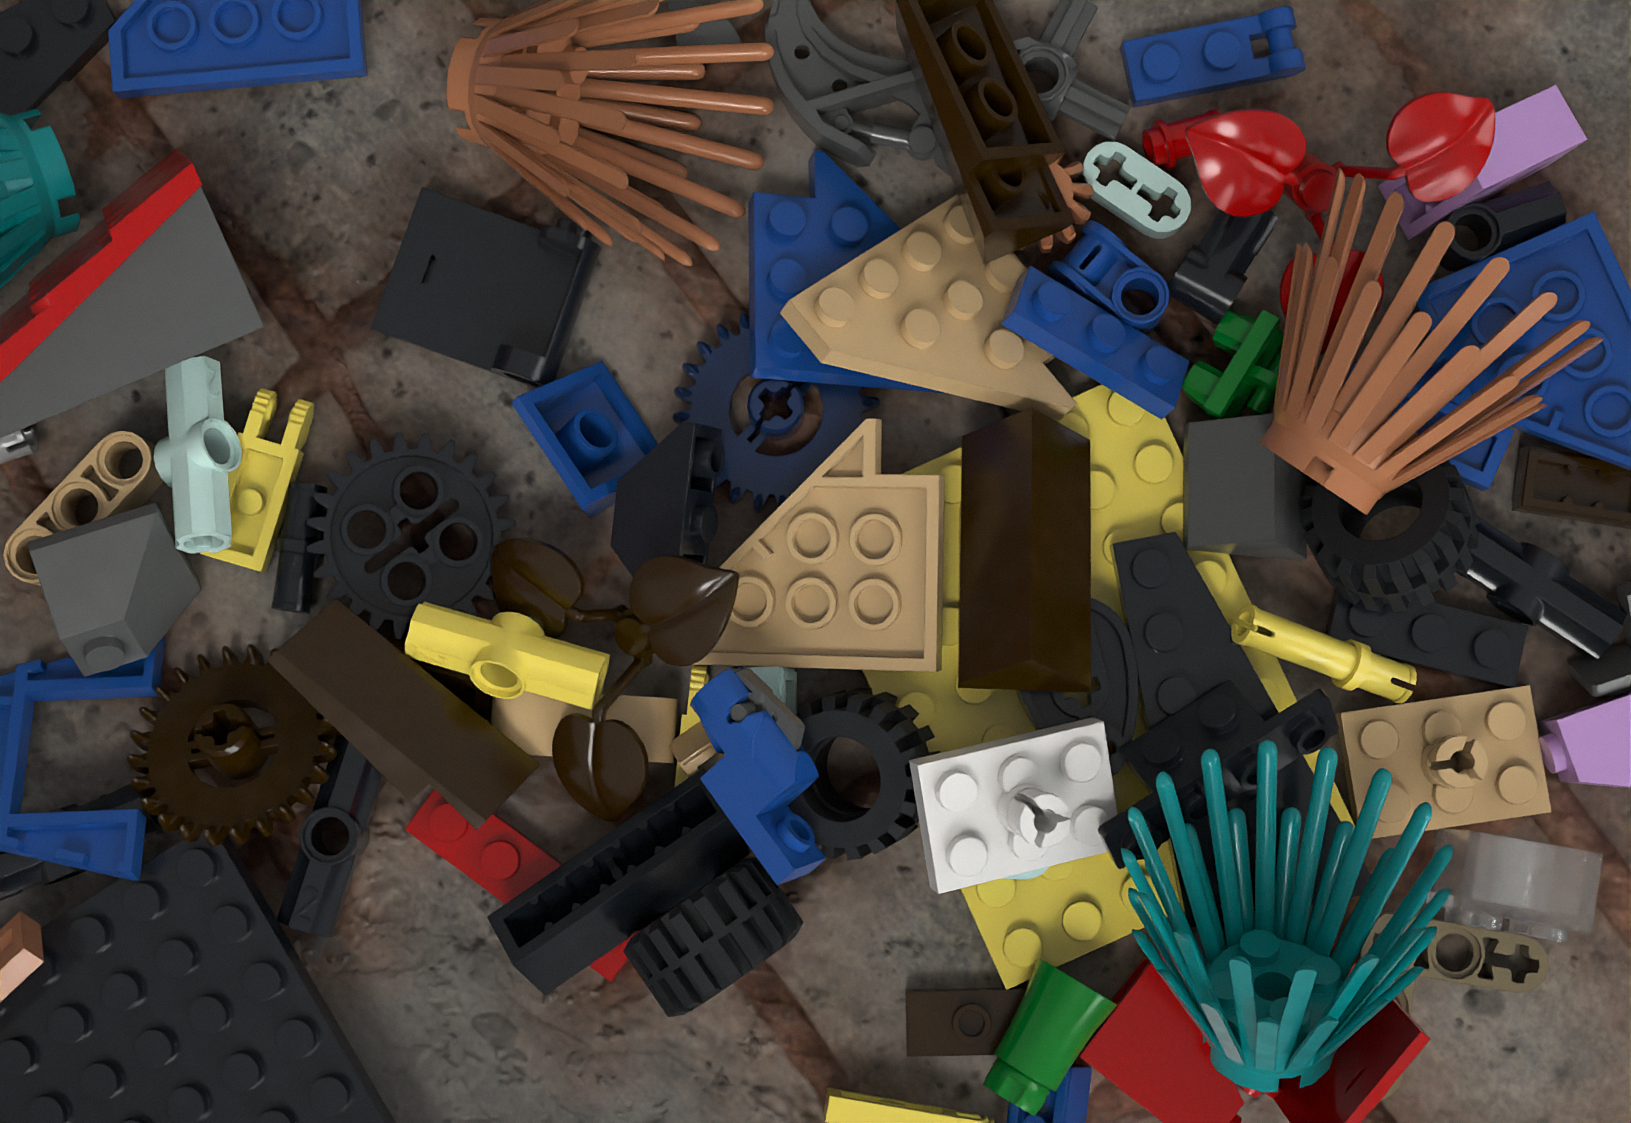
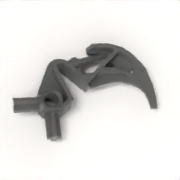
M773 0L769 22L765 24V41L774 49V55L768 59L771 74L779 96L793 121L820 149L856 167L870 166L876 152L865 146L863 142L850 136L851 134L870 138L871 143L906 150L916 160L934 159L937 166L947 175L951 176L907 60L893 59L863 52L841 41L820 21L809 0ZM1060 0L1040 39L1034 40L1027 36L1013 40L1014 46L1027 73L1040 71L1050 76L1054 82V88L1050 91L1037 93L1051 123L1054 122L1058 114H1061L1114 141L1131 107L1076 80L1079 70L1077 69V63L1072 58L1098 8L1087 0ZM799 48H805L810 54L808 58L800 60L796 58L795 52ZM841 82L847 86V89L833 92L832 87L834 84ZM896 101L908 105L919 115L911 130L874 122L873 126L853 122L850 116L851 114Z

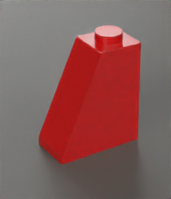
M1145 954L1110 1000L1117 1004V1007L1094 1032L1078 1056L1163 1123H1241L1242 1117L1237 1112L1243 1106L1244 1101L1234 1082L1216 1071L1210 1062V1045L1207 1041L1203 1044L1202 1032Z

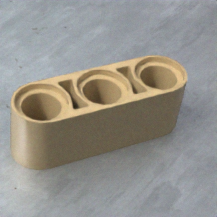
M126 431L110 433L103 438L8 539L3 556L5 565L12 576L23 582L41 586L37 572L32 565L28 542L80 526L76 520L75 511L79 501L85 496L93 494L98 502L97 515L91 522L141 507L163 482L154 461V448L156 445L133 432ZM139 448L143 457L141 469L132 478L123 479L119 471L120 459L127 451Z
M523 691L522 695L513 699H502L492 696L491 725L528 755L552 756V741L560 720L572 713L583 714L592 719V710ZM620 695L608 709L605 720L617 719L628 724L645 745L648 762L674 763L675 756L669 746L673 739L676 738L678 699Z

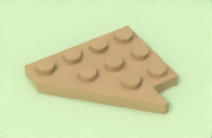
M958 194L797 294L786 303L780 312L782 317L823 364L1019 411L1034 408L1046 416L1057 420L1064 418L1077 405L1075 400L1045 366L1055 356L1001 325L1017 279L1027 268L1013 252L983 264Z
M865 419L719 567L739 573V584L734 607L728 624L716 646L705 658L692 665L919 672L941 671L944 475L881 474L882 419Z

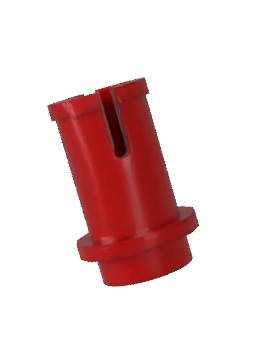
M1212 109L1204 114L1167 124L1161 119L1153 121L1152 127L1142 132V144L1147 160L1155 166L1162 165L1164 169H1171L1175 166L1176 160L1193 156L1185 137V129L1200 120L1220 114L1219 111Z

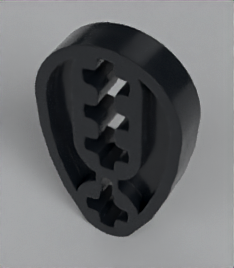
M1091 598V679L1093 678L1096 683V691L1087 694L1088 705L1079 707L1076 698H1064L1062 691H1016L1035 730L1075 722L1087 717H1095L1104 721L1106 740L1110 741L1113 746V753L1109 754L1111 773L1114 776L1121 770L1125 762L1120 748L1132 741L1135 732L1139 702L1138 670L1132 639L1126 625L1110 607Z

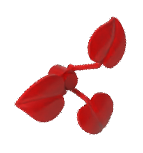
M1447 91L1430 92L1411 99L1396 112L1387 130L1386 149L1392 160L1398 164L1390 168L1346 165L1342 161H1338L1330 166L1314 153L1306 151V139L1300 128L1291 119L1271 110L1244 109L1216 114L1188 126L1185 129V137L1194 157L1201 186L1207 197L1216 207L1232 216L1248 217L1268 211L1277 204L1283 194L1305 211L1306 220L1312 224L1321 241L1325 224L1322 219V212L1326 211L1329 207L1338 168L1343 171L1345 177L1354 178L1358 173L1364 179L1390 181L1405 176L1410 194L1422 202H1439L1452 198L1461 193L1476 179L1489 157L1495 135V109L1493 103L1487 97L1468 96ZM1334 241L1332 242V246H1331V250H1330V255H1329V257L1331 256V253H1332V249H1333V246H1334ZM1358 249L1350 250L1323 342L1321 355H1325L1364 258L1365 252ZM1313 253V271L1317 253ZM1295 257L1288 263L1280 282L1279 298L1285 319ZM1381 272L1377 282L1381 286L1382 294L1376 307V313L1380 308L1384 294V279Z

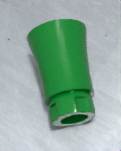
M1038 958L1022 1001L1008 1030L994 1052V1055L999 1058L993 1062V1066L988 1072L983 1085L1033 1116L1036 1115L1046 1098L1049 1097L1050 1089L1055 1092L1058 1090L1073 1062L1094 1032L1117 1007V1004Z

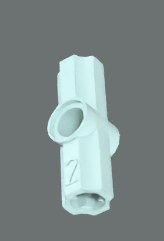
M204 355L192 357L165 368L169 436L158 440L154 448L156 469L162 480L172 488L175 549L190 554L199 552L216 553L232 546L228 473L237 469L242 459L240 440L229 423L224 421L220 362Z

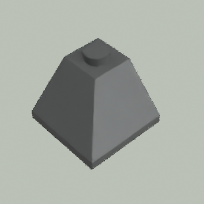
M156 503L28 542L29 552L60 641L84 677L102 671L113 670L121 665L146 658L201 591L200 580L184 552L175 549V536Z

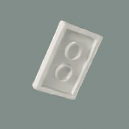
M1092 717L909 760L929 885L938 894L1108 852L1098 833V828L1118 815L1104 721Z

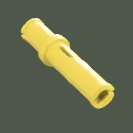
M1245 604L1235 617L1257 625V631L1234 623L1232 624L1231 637L1236 644L1249 646L1296 665L1331 677L1336 687L1347 691L1360 688L1387 698L1395 704H1402L1407 701L1413 691L1392 684L1391 679L1394 677L1416 685L1417 673L1412 665L1400 663L1371 652L1370 646L1352 639L1342 641L1261 610L1253 604Z

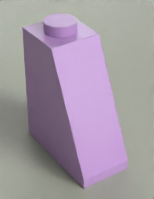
M1554 85L1495 113V135L1489 157L1476 179L1461 193L1439 202H1422L1410 194L1405 176L1397 180H1386L1378 188L1385 200L1394 192L1402 195L1405 204L1398 223L1407 239L1410 240L1437 226L1454 210L1465 204L1482 202L1549 166L1588 139L1558 87Z
M1631 689L1623 694L1610 696L1538 721L1543 736L1538 738L1543 762L1552 774H1558L1560 782L1631 788Z

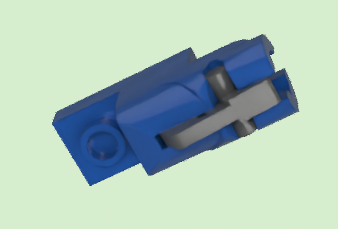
M741 666L735 672L730 668L705 684L695 694L690 703V706L699 716L717 753H725L700 780L776 885H780L809 874L826 859L815 843V836L811 827L804 819L794 814L788 806L818 778L819 774L812 758L801 745L805 731L804 723L772 693L773 690L751 669Z

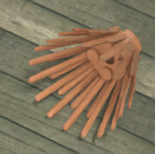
M544 0L506 19L479 18L472 23L485 29L481 31L477 39L462 36L459 38L454 47L447 73L446 98L449 110L465 112L466 121L470 129L455 127L460 137L473 145L489 147L582 229L588 230L608 246H612V240L607 231L568 200L567 196L622 236L639 243L663 261H665L664 253H666L683 265L693 266L692 259L687 252L576 178L710 251L721 249V244L714 235L666 210L658 201L629 186L627 174L735 218L742 217L746 213V208L740 201L685 179L688 176V171L679 162L590 129L749 170H759L763 167L765 160L757 152L664 129L669 128L687 132L697 131L701 127V120L697 115L638 103L765 116L771 114L774 110V103L770 98L609 80H700L706 73L703 63L765 61L774 55L773 47L768 43H741L586 50V48L691 32L697 29L700 23L757 13L764 6L762 0H733L658 14L655 13L658 11L659 2L666 0Z
M1338 168L1314 271L1313 253L1310 246L1305 243L1301 247L1297 242L1273 416L1269 423V428L1258 443L1368 515L1377 500H1381L1384 494L1548 406L1540 403L1543 397L1538 395H1529L1517 401L1514 400L1596 347L1604 338L1590 337L1580 342L1520 382L1522 378L1566 347L1590 327L1589 321H1574L1563 330L1552 335L1419 435L1415 433L1555 306L1558 300L1557 295L1553 292H1543L1510 319L1480 348L1469 345L1460 349L1404 405L1389 417L1510 270V264L1504 257L1493 258L1410 358L1432 325L1431 316L1426 312H1417L1411 317L1401 333L1400 331L1436 272L1442 257L1455 236V228L1450 222L1444 221L1439 223L1349 375L1376 314V307L1382 294L1381 286L1377 279L1396 236V226L1404 209L1405 203L1402 195L1398 192L1390 194L1318 369V360L1362 213V200L1366 189L1364 177L1360 173L1356 174L1349 190L1335 243L1329 257L1345 192V175Z

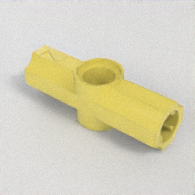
M428 602L418 604L405 641V655L409 658L468 674L477 688L493 697L513 699L522 695L523 691H528L590 710L598 703L603 691L610 654L545 636L543 629L538 623L520 613L501 612L495 615L492 620H487Z

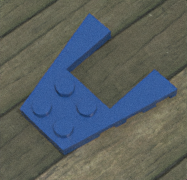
M165 636L146 658L86 677L83 676L72 657L44 663L42 659L17 665L16 672L0 676V851L133 881L140 880L147 818L139 809L21 814L20 812L34 703L38 701L158 697L155 692V686H161Z

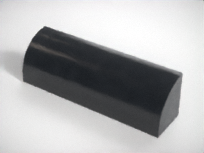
M705 768L699 770L487 916L513 966L544 995L556 989L752 853L750 847L700 780L707 772Z

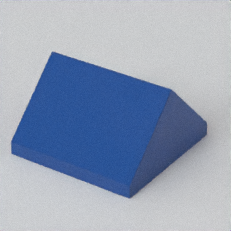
M603 361L517 396L511 402L582 510L590 519L615 504L617 481L658 445Z

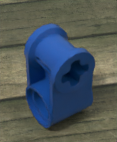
M1088 220L1081 228L1082 238L1062 261L1054 260L1048 266V273L1055 281L1144 334L1150 333L1158 326L1168 306L1169 289L1166 281L1159 273L1155 272L1128 250L1126 245L1110 230L1096 221ZM1093 256H1095V258L1089 263V265L1084 270H1082L1084 266L1090 261V259ZM1130 290H1142L1152 298L1154 310L1145 315H1134L1123 306L1121 296Z

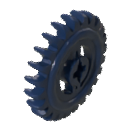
M741 312L739 314L740 334L735 336L723 324L719 323L716 325V332L721 344L719 348H715L703 341L697 342V350L706 362L704 366L688 362L682 364L684 373L695 382V385L676 387L674 394L678 399L690 404L691 408L674 413L672 419L677 424L693 422L722 429L721 442L725 450V462L721 475L716 478L715 490L726 482L731 483L729 503L732 505L737 504L747 492L752 493L754 511L759 513L763 510L769 496L775 497L779 507L865 420V418L861 417V414L878 408L880 400L877 397L860 395V391L866 387L803 382L798 388L796 385L799 381L763 379L753 387L748 396L747 410L750 424L738 437L733 430L730 419L731 400L739 384L750 375V324L748 315L745 312ZM815 386L819 391L823 405L821 426L813 440L798 452L780 457L758 453L757 451L767 440L781 441L789 439L799 431L803 424L805 413L803 398ZM790 394L787 402V411L790 417L784 420L776 415L769 422L765 420L762 424V420L765 417V407L762 401L768 397L771 401L777 402L783 396L787 398ZM760 429L758 436L750 443L749 439Z

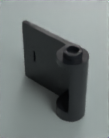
M422 187L371 330L516 382L539 388L555 381L602 248L591 240L593 236L591 232L585 231L573 221L558 219L555 227L545 225L540 230Z

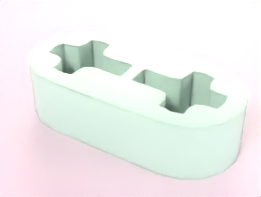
M1103 142L1093 147L1087 153L1083 163L1084 169L1080 175V183L1092 185V200L1142 234L1151 238L1165 239L1176 234L1183 227L1191 211V198L1187 189L1178 180L1128 146L1119 142ZM1112 159L1118 161L1122 165L1118 175L1121 179L1132 185L1133 188L1130 190L1116 180H1112L1107 186L1101 185L1097 181L1100 170L1094 164L1098 162L1106 166ZM1140 191L1156 201L1163 194L1169 196L1173 200L1170 211L1177 217L1173 219L1165 215L1159 222L1152 220L1148 216L1152 205L1137 193Z

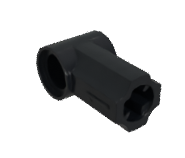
M1550 181L1481 204H1465L1454 210L1442 222H1450L1454 228L1457 225L1470 228L1478 238L1477 251L1466 250L1458 245L1454 237L1439 265L1446 270L1457 272L1566 224L1567 211L1560 192L1556 191Z
M1270 209L1264 213L1248 217L1232 216L1220 210L1199 245L1193 244L1167 285L1169 296L1218 325L1248 278L1244 275L1246 270L1272 233L1279 217Z

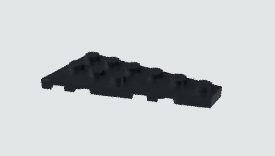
M1172 532L1111 544L1110 551L1124 622L1132 639L1137 664L1138 693L1146 732L1231 679L1264 721L1279 713L1241 645L1236 644L1232 640L1229 624L1177 533ZM1303 755L1277 771L1275 876L1281 816L1288 807L1297 808L1301 813L1298 867L1314 774ZM1257 788L1247 790L1226 803L1227 812L1233 808H1240L1246 816L1254 916ZM1329 804L1311 905L1315 901L1335 830L1341 822L1331 804ZM1208 819L1203 823L1193 825L1198 835L1220 921L1223 922ZM1170 838L1168 845L1180 905L1190 928L1196 927ZM1364 862L1351 897L1361 896L1371 877Z

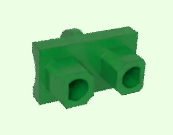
M1230 310L1226 312L1215 329L1213 342L1216 347L1234 355L1233 359L1224 373L1199 360L1193 365L1182 384L1186 397L1205 410L1209 420L1240 417L1245 407L1255 415H1262L1267 410L1271 401H1275L1281 358L1279 352L1282 349L1284 334L1277 328L1281 322L1279 317L1265 310H1262L1257 319Z

